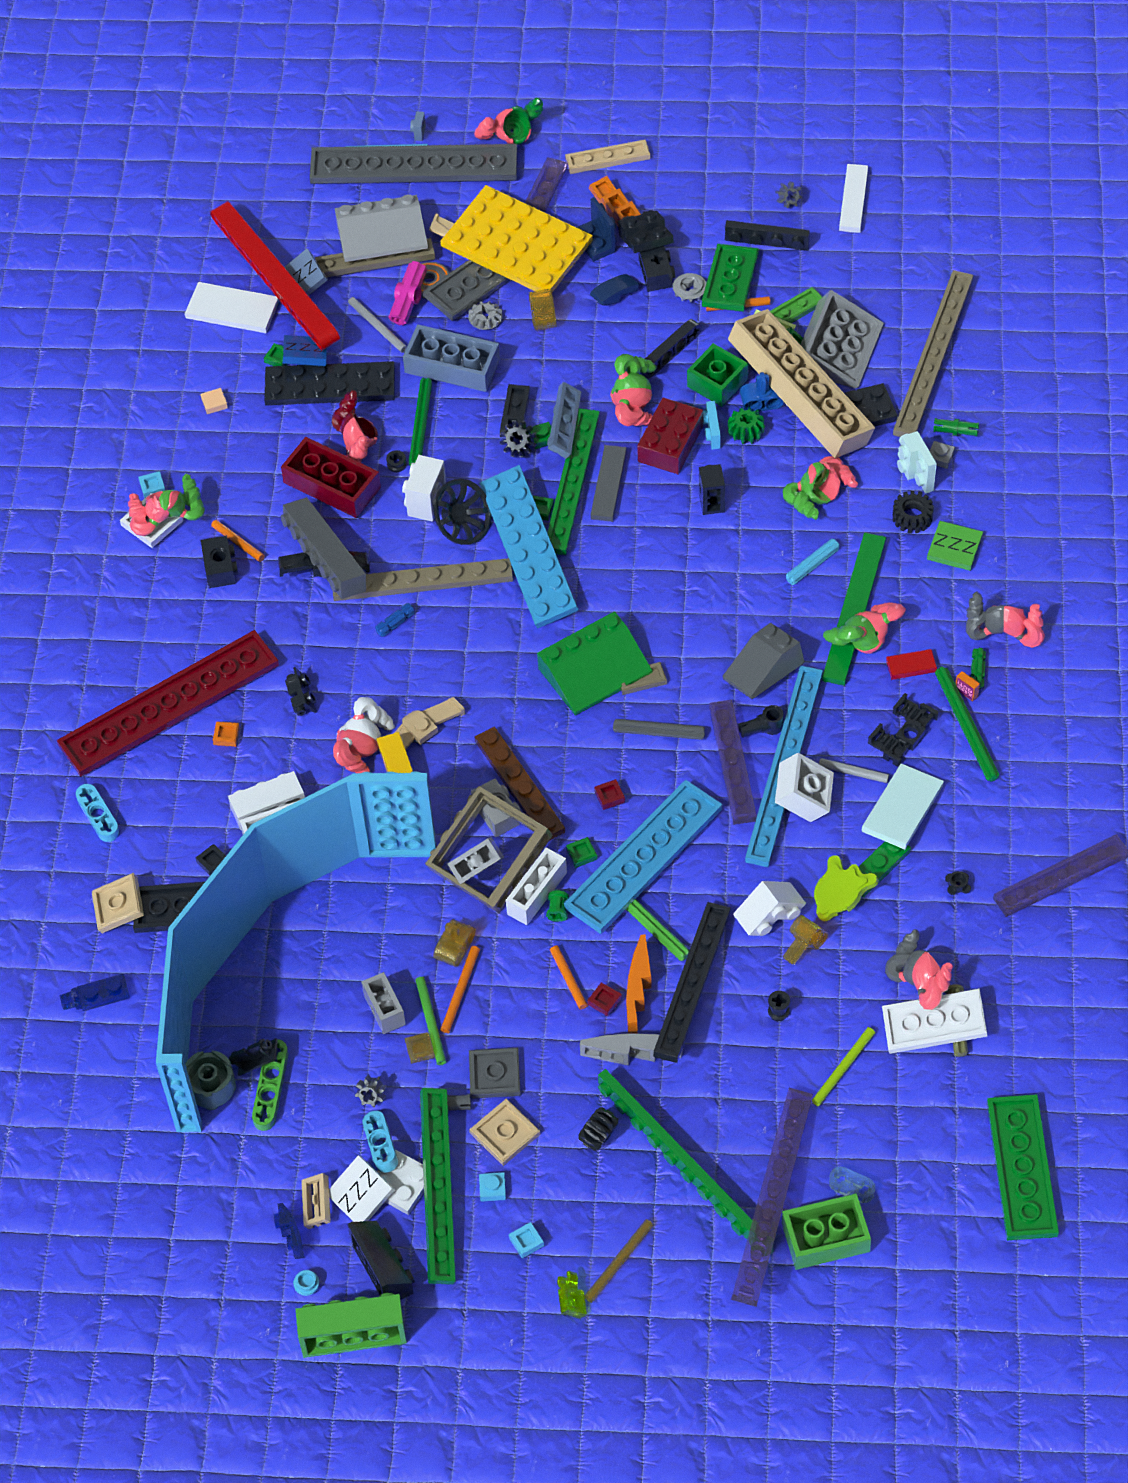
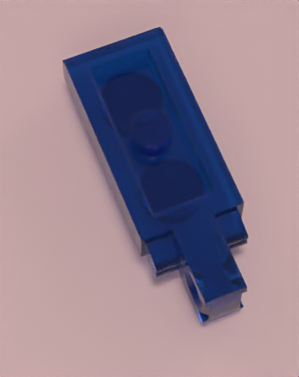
M124 973L77 986V988L71 989L70 992L59 995L63 1010L75 1007L76 1010L82 1009L83 1011L130 998Z

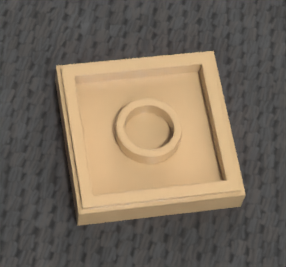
M134 873L92 890L97 928L101 933L144 916L138 878Z
M507 1098L469 1129L470 1134L503 1166L540 1135V1130Z

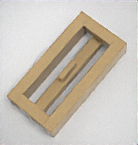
M321 1173L303 1179L304 1227L312 1229L313 1225L318 1227L323 1222L326 1224L331 1223L328 1176ZM312 1204H314V1215H315V1218H313Z

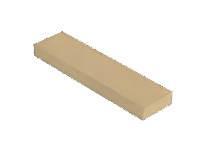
M645 139L565 154L569 173L574 174L649 160L650 152Z

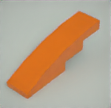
M608 176L589 185V190L596 200L604 205L606 213L609 217H613L617 226L618 221L626 216L641 215L632 201L628 202L620 188L616 190Z
M645 934L640 935L628 975L626 996L628 1034H638L636 1012L645 1011L643 989H651V972Z

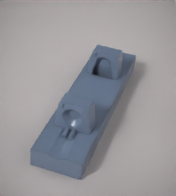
M563 381L558 387L556 404L553 408L554 416L551 433L547 445L549 450L558 453L566 459L571 455L581 391Z

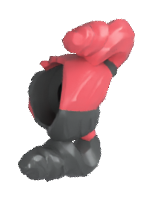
M978 591L969 599V607L966 610L968 619L965 632L971 639L981 640L988 635L1004 632L1015 637L1024 646L1031 648L1040 646L1044 641L1045 634L1041 628L1044 626L1043 614L1039 609V604H1032L1030 606L1028 618H1026L1023 609L1012 606L994 605L983 611V597ZM983 623L986 626L984 629L980 628Z
M913 929L910 934L904 936L903 941L896 948V954L887 961L885 973L891 981L898 983L908 982L915 986L918 991L920 1005L923 1009L933 1010L940 1004L942 993L949 988L953 965L946 963L940 968L930 953L924 950H916L920 935L917 929Z

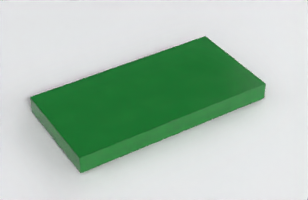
M717 244L702 298V307L744 312L759 256V248Z

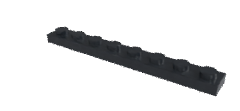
M707 902L655 1045L653 1057L674 1063L678 1062L728 921L730 907Z

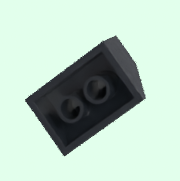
M377 1221L348 1223L352 1247L379 1296L385 1293L399 1294L400 1300L414 1294L412 1284L415 1283V1280L410 1270H404L402 1267L403 1259L397 1248L392 1249L389 1243L392 1239L385 1227L381 1229Z

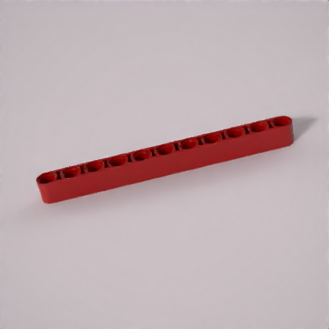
M226 201L210 211V215L219 229L319 349L323 351L339 341L340 336L335 327L230 202Z

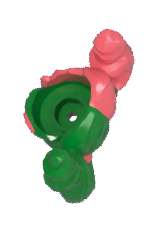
M534 98L524 108L513 106L501 111L495 120L491 117H486L479 123L474 136L479 140H483L497 135L499 139L506 141L508 144L519 145L526 142L531 133L530 121L542 114L543 101L540 98Z

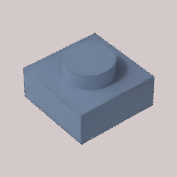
M416 111L415 119L411 120L410 131L414 132V141H423L426 128L425 112Z

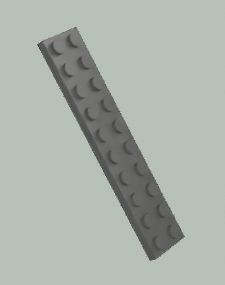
M517 144L312 147L310 184L516 180Z

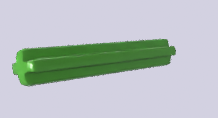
M634 899L626 910L680 961H684L688 957L690 950L640 902Z

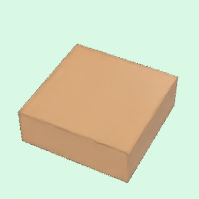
M221 388L200 394L207 414L228 408Z

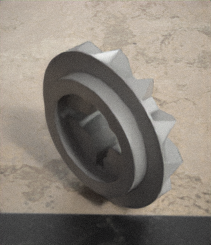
M694 273L680 275L673 283L675 296L680 297L682 301L689 299L690 302L693 299L700 300L706 287L705 279ZM693 285V289L686 291V288H690Z
M490 300L488 303L480 301L479 305L473 304L472 309L469 310V322L478 329H492L500 324L502 309H499L498 304H492ZM485 311L488 314V319L484 317L482 312Z

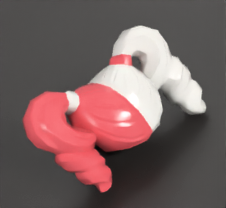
M360 697L354 703V717L337 731V741L333 747V755L336 762L341 766H345L348 771L355 773L370 772L369 767L366 766V763L361 758L371 756L378 750L376 738L381 737L378 727L384 728V730L395 728L392 718L387 715L384 709L377 706V703L372 698Z

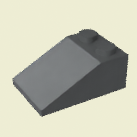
M769 623L750 638L724 673L723 680L749 698L754 699L805 663L800 642L774 624Z

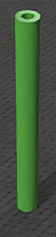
M418 977L415 981L437 1065L446 1064V1058L425 977Z

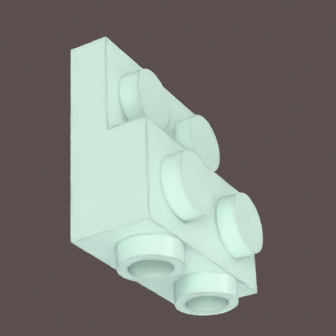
M918 431L902 435L899 438L901 446H899L897 454L899 457L897 461L899 471L901 473L904 472L908 480L915 478L917 485L922 487L925 494L934 491L937 463Z

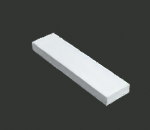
M847 164L839 231L860 233L868 173L867 165Z

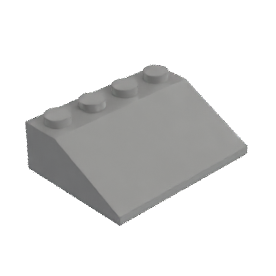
M404 195L399 198H385L381 201H366L357 205H343L334 208L345 262L428 249L417 195Z
M829 290L818 301L800 345L834 383L857 389L884 323L836 292Z

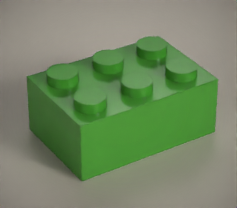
M857 1193L782 1211V1227L795 1270L870 1252L871 1237Z

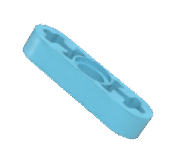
M91 784L81 785L76 790L78 804L99 838L105 842L114 841L119 835L116 820L96 788ZM86 793L91 796L92 802L90 804L87 798L83 796ZM95 809H102L104 811L99 817L91 815ZM106 822V825L112 831L107 832L104 830L103 823Z
M380 1111L369 1112L363 1118L362 1123L373 1161L380 1172H391L398 1165V1157L387 1121ZM375 1122H377L379 1128L377 1130H374L373 1127ZM386 1138L383 1144L374 1145L378 1139ZM386 1153L388 1157L387 1161L384 1162L382 1154Z

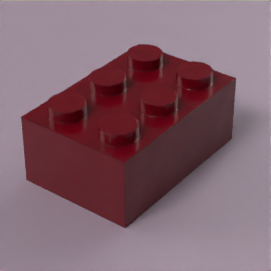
M662 397L637 445L638 462L679 475L703 428V410Z

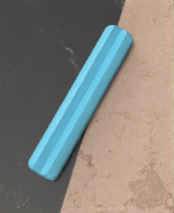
M835 539L827 541L786 574L787 582L791 585L796 584L839 550V543Z

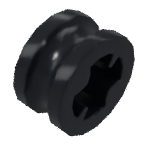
M399 450L388 453L386 457L388 469L392 472L403 471L407 465L405 454Z

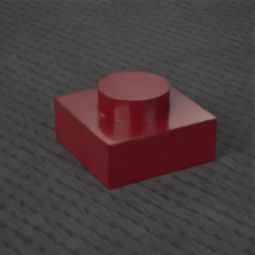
M616 779L594 787V792L603 810L625 803V797Z
M601 982L587 1000L588 1005L609 1016L622 999V994Z

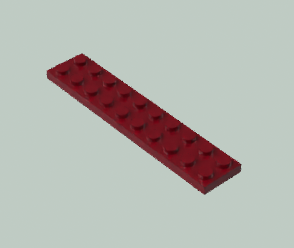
M253 630L59 738L57 744L80 777L279 666L278 659L258 633Z

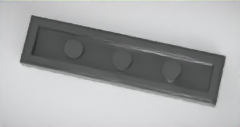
M604 446L591 510L592 520L613 522L626 457V447Z

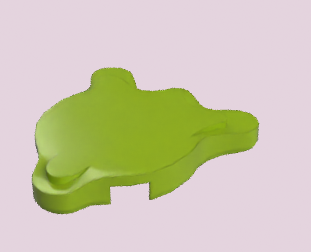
M837 855L829 857L827 871L819 879L814 890V898L817 905L816 914L819 919L829 921L831 918L838 916L837 913L845 910L850 912L859 903L862 895L867 890L878 885L877 876L873 873L862 874L856 864H852L848 869L844 870L842 861Z

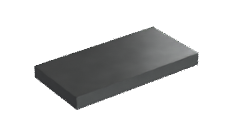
M468 260L424 290L423 296L453 321L471 309L473 304H478L508 283L510 279Z

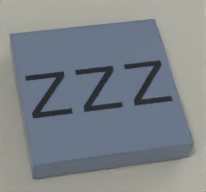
M308 249L304 250L284 267L308 296L328 280Z

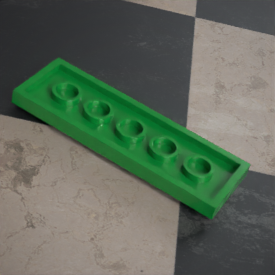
M1023 1095L987 1098L1006 1240L1058 1237L1059 1231L1038 1096Z

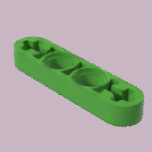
M279 1039L277 1048H280L281 1052L277 1055V1062L273 1061L261 1067L252 1112L253 1124L261 1131H267L275 1124L288 1061L287 1045ZM271 1069L279 1071V1075L274 1079L266 1077V1073ZM266 1091L275 1093L274 1098L270 1101L263 1100L261 1096ZM263 1108H266L268 1118H265L264 1122H260V1118L263 1117L264 1113Z

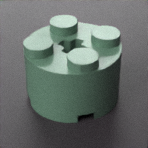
M202 1051L194 1054L187 1060L185 1065L198 1106L208 1110H215L232 1097L236 1090V1081L231 1063L224 1054L218 1051L207 1053Z

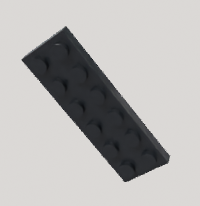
M394 361L326 364V366L290 365L265 367V406L340 403L346 393L351 392V390L357 392V402L395 400Z

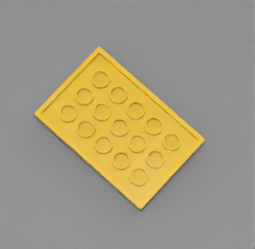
M485 185L442 238L441 246L539 294L549 297L593 241V235Z

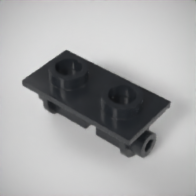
M293 667L295 674L287 675L285 683L288 693L292 697L290 700L294 713H297L298 716H303L309 709L313 713H317L314 705L316 699L310 691L309 685L311 682L308 675Z
M261 1039L248 1046L247 1050L243 1048L233 1051L229 1056V1061L232 1065L238 1067V1075L241 1076L275 1061L278 1039Z

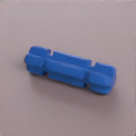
M405 603L400 607L401 610L397 609L385 618L384 623L381 621L375 626L377 634L384 637L389 633V629L392 631L406 620L405 617H411L415 613L413 606Z

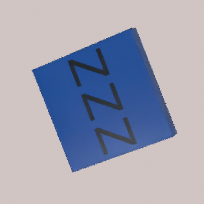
M284 335V364L326 366L327 348L323 351L320 350L308 336Z

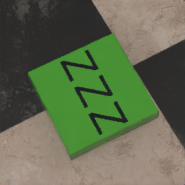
M939 521L927 554V560L971 571L983 531Z

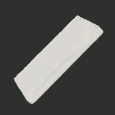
M198 282L186 309L185 317L187 319L267 333L279 299L272 295Z
M980 989L942 995L940 1004L933 1010L923 1009L919 999L882 1006L890 1054L988 1037Z

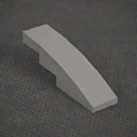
M617 1034L583 1039L580 1041V1056L623 1065H629L631 1057L655 1062L656 1058L653 1057V1051L659 1035ZM682 1048V1051H681V1054H680L679 1058L682 1057L683 1048Z

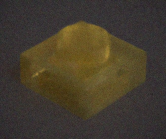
M428 1032L404 1038L411 1064L435 1058Z

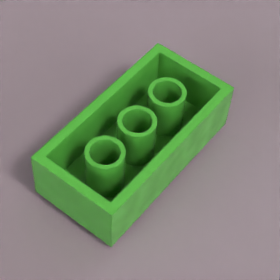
M385 1293L375 1298L357 1297L353 1301L342 1302L340 1300H333L324 1305L306 1304L301 1308H295L298 1339L303 1358L407 1344L399 1294Z

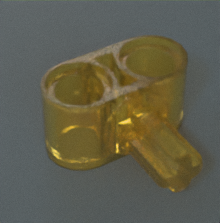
M550 288L529 292V303L535 331L557 327Z
M798 916L789 930L796 939L783 955V958L790 964H796L807 947L814 950L819 949L826 941L828 932L806 916Z
M455 919L446 923L445 931L435 947L433 958L453 967H458L474 939L476 929Z

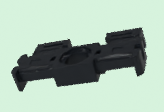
M906 693L893 706V714L896 716L900 714L905 717L906 721L896 733L895 738L894 735L885 734L883 724L881 723L868 737V744L883 752V759L886 761L891 759L893 761L892 764L897 767L900 766L901 758L909 749L913 751L926 734V727L933 719L936 721L938 719L937 710L925 703H921L919 708V705L907 699L908 694ZM913 731L917 736L909 739L905 737L904 733Z

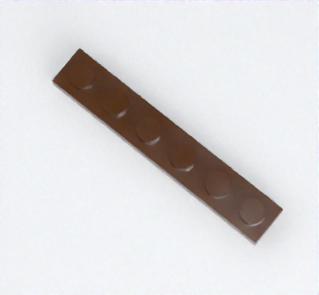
M495 726L474 736L476 744L525 815L548 828L553 835L550 840L565 833L564 825Z

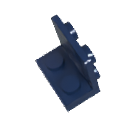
M595 197L590 199L591 221L576 227L593 235V241L585 250L593 262L615 253V243L617 242L615 220L613 217L608 216L604 205L599 203Z

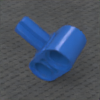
M760 372V375L756 376V383L745 384L740 388L744 410H748L749 407L752 412L756 410L779 409L784 404V401L769 386V375L764 374V372Z

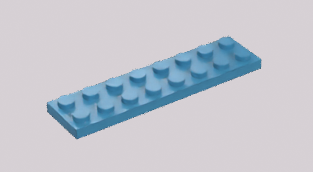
M520 465L480 482V487L487 496L486 502L537 629L579 611Z
M685 779L564 903L566 910L602 934L630 903L722 810V804Z

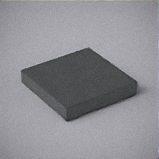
M518 1048L469 1050L471 1099L520 1096Z

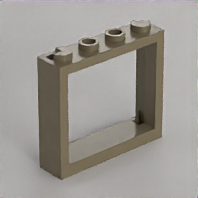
M479 786L472 796L469 795L463 810L457 812L454 817V823L449 830L444 831L440 838L441 842L436 849L430 852L431 856L425 864L432 872L499 914L505 906L508 896L531 868L553 835L545 826ZM486 802L534 832L490 897H487L465 882L460 884L453 874L442 868Z

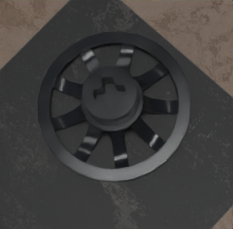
M453 479L441 486L436 494L433 505L435 522L441 533L453 543L459 545L476 543L485 536L489 529L491 512L486 502L487 496L477 484L467 479ZM460 484V493L456 499L455 492L450 486ZM467 486L471 487L476 492L464 502ZM445 490L450 497L449 504L440 500ZM480 497L485 508L469 509V506ZM439 507H442V508H443V509H442V512H441V516H442V519H441V520H440V517H439ZM485 514L484 525L480 521L471 518L470 515ZM466 523L476 526L480 532L473 537L472 531ZM444 524L453 526L452 534L446 531L443 526ZM460 527L465 531L467 540L457 538Z

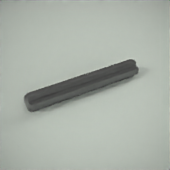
M615 719L613 722V731L618 733L703 740L705 737V727L624 719Z

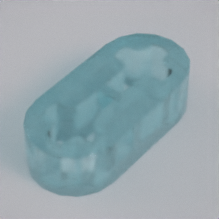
M836 1167L830 1172L829 1185L835 1192L844 1196L857 1193L861 1203H868L874 1198L875 1184L870 1178L846 1167ZM844 1176L845 1181H842L840 1184L836 1182L837 1178ZM864 1186L868 1187V1191H865L864 1194L859 1193L860 1189Z

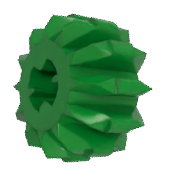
M750 407L748 410L740 408L739 412L733 411L732 417L728 419L729 435L733 436L734 441L741 440L742 445L745 441H749L752 444L754 439L759 440L761 434L765 431L763 416L760 415L758 410L752 412Z

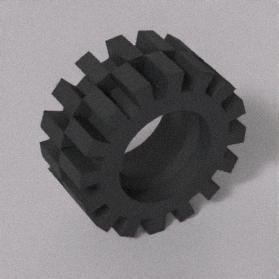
M906 491L903 492V497L901 495L897 496V500L895 499L892 515L893 522H895L897 528L901 526L900 530L903 532L905 529H908V533H912V530H915V533H919L920 528L922 531H925L926 526L930 527L933 520L934 505H932L931 499L928 500L929 496L926 494L922 497V492L918 491L916 495L914 494L915 491H911L910 495H908ZM907 509H917L922 513L912 516L904 511Z

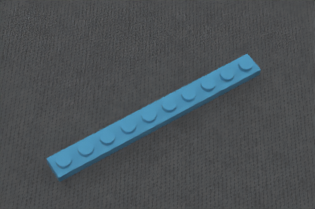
M800 666L746 853V863L769 867L785 810L784 807L775 803L779 764L796 753L801 754L823 676V670Z

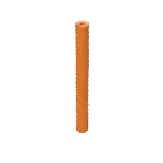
M471 946L440 1029L443 1033H450L480 952V948L477 946Z

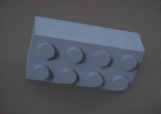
M418 324L403 355L404 370L407 374L484 392L487 391L500 361L499 343Z

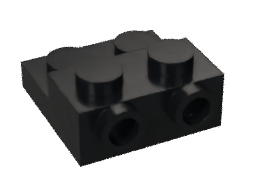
M657 210L645 211L638 216H626L618 221L619 236L634 253L674 243L672 233L665 227V219Z

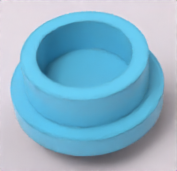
M303 1270L295 1276L294 1288L300 1295H312L319 1288V1278L314 1272Z

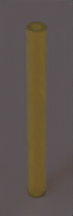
M645 1219L585 1294L584 1298L588 1302L592 1303L653 1227L652 1222Z

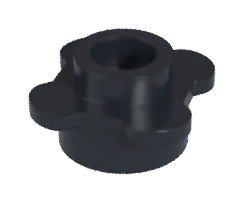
M961 871L947 874L945 877V881L948 882L949 886L947 892L950 895L960 892L964 894L971 891V886L968 885L969 875Z

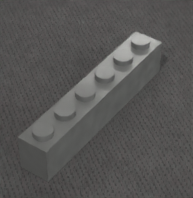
M306 497L284 504L283 514L281 515L283 526L287 527L293 539L300 543L302 551L309 555L312 564L318 567L321 576L330 583L332 591L336 592L341 599L365 592V572L309 499Z

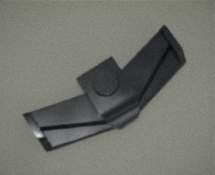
M349 551L359 566L370 573L368 553ZM302 552L278 557L280 577H283L285 573L313 569L314 577H322L320 570L312 564L307 553Z

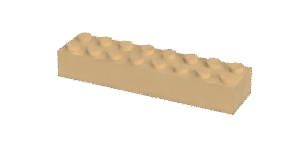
M768 309L735 321L728 340L759 375L760 372L769 375V386L834 458L843 456L868 444L875 427Z

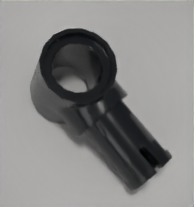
M769 705L756 718L738 723L741 737L743 738L757 732L777 735L783 728V710L777 705Z

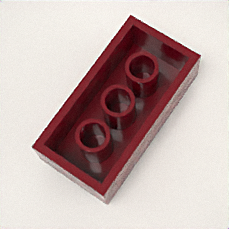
M306 436L281 466L283 483L355 518L361 514L381 488L379 471Z

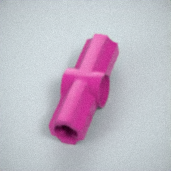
M412 261V263H409L402 282L397 283L395 287V301L390 311L389 319L397 325L403 326L407 324L414 304H418L421 299V285L427 268L420 262Z

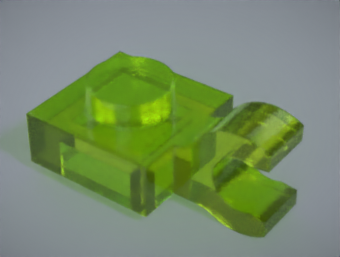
M567 1271V1278L562 1276L557 1278V1283L560 1287L558 1295L561 1314L582 1318L587 1315L584 1291L578 1289L577 1273Z

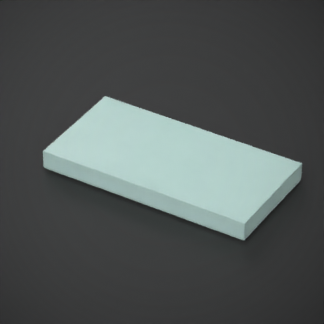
M900 764L863 824L862 832L906 849L942 789L944 781Z

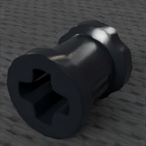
M784 991L772 992L768 998V1015L774 1021H783L790 1014V997Z

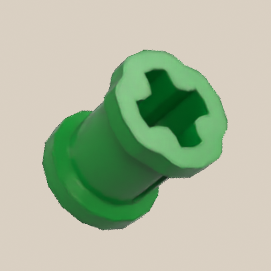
M560 890L549 892L548 900L550 904L549 910L546 912V917L554 922L567 920L568 914L564 903L569 899L568 893Z

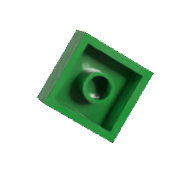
M714 343L687 370V387L707 399L715 401L721 407L748 380V363Z

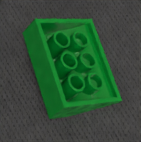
M615 611L537 652L538 669L574 715L621 691L624 682L626 686L631 685L653 673L628 627Z

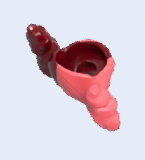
M351 390L341 400L340 408L333 413L332 425L336 431L341 432L343 435L346 456L361 463V460L367 456L368 448L376 444L378 432L372 422L363 417L356 416L357 392Z

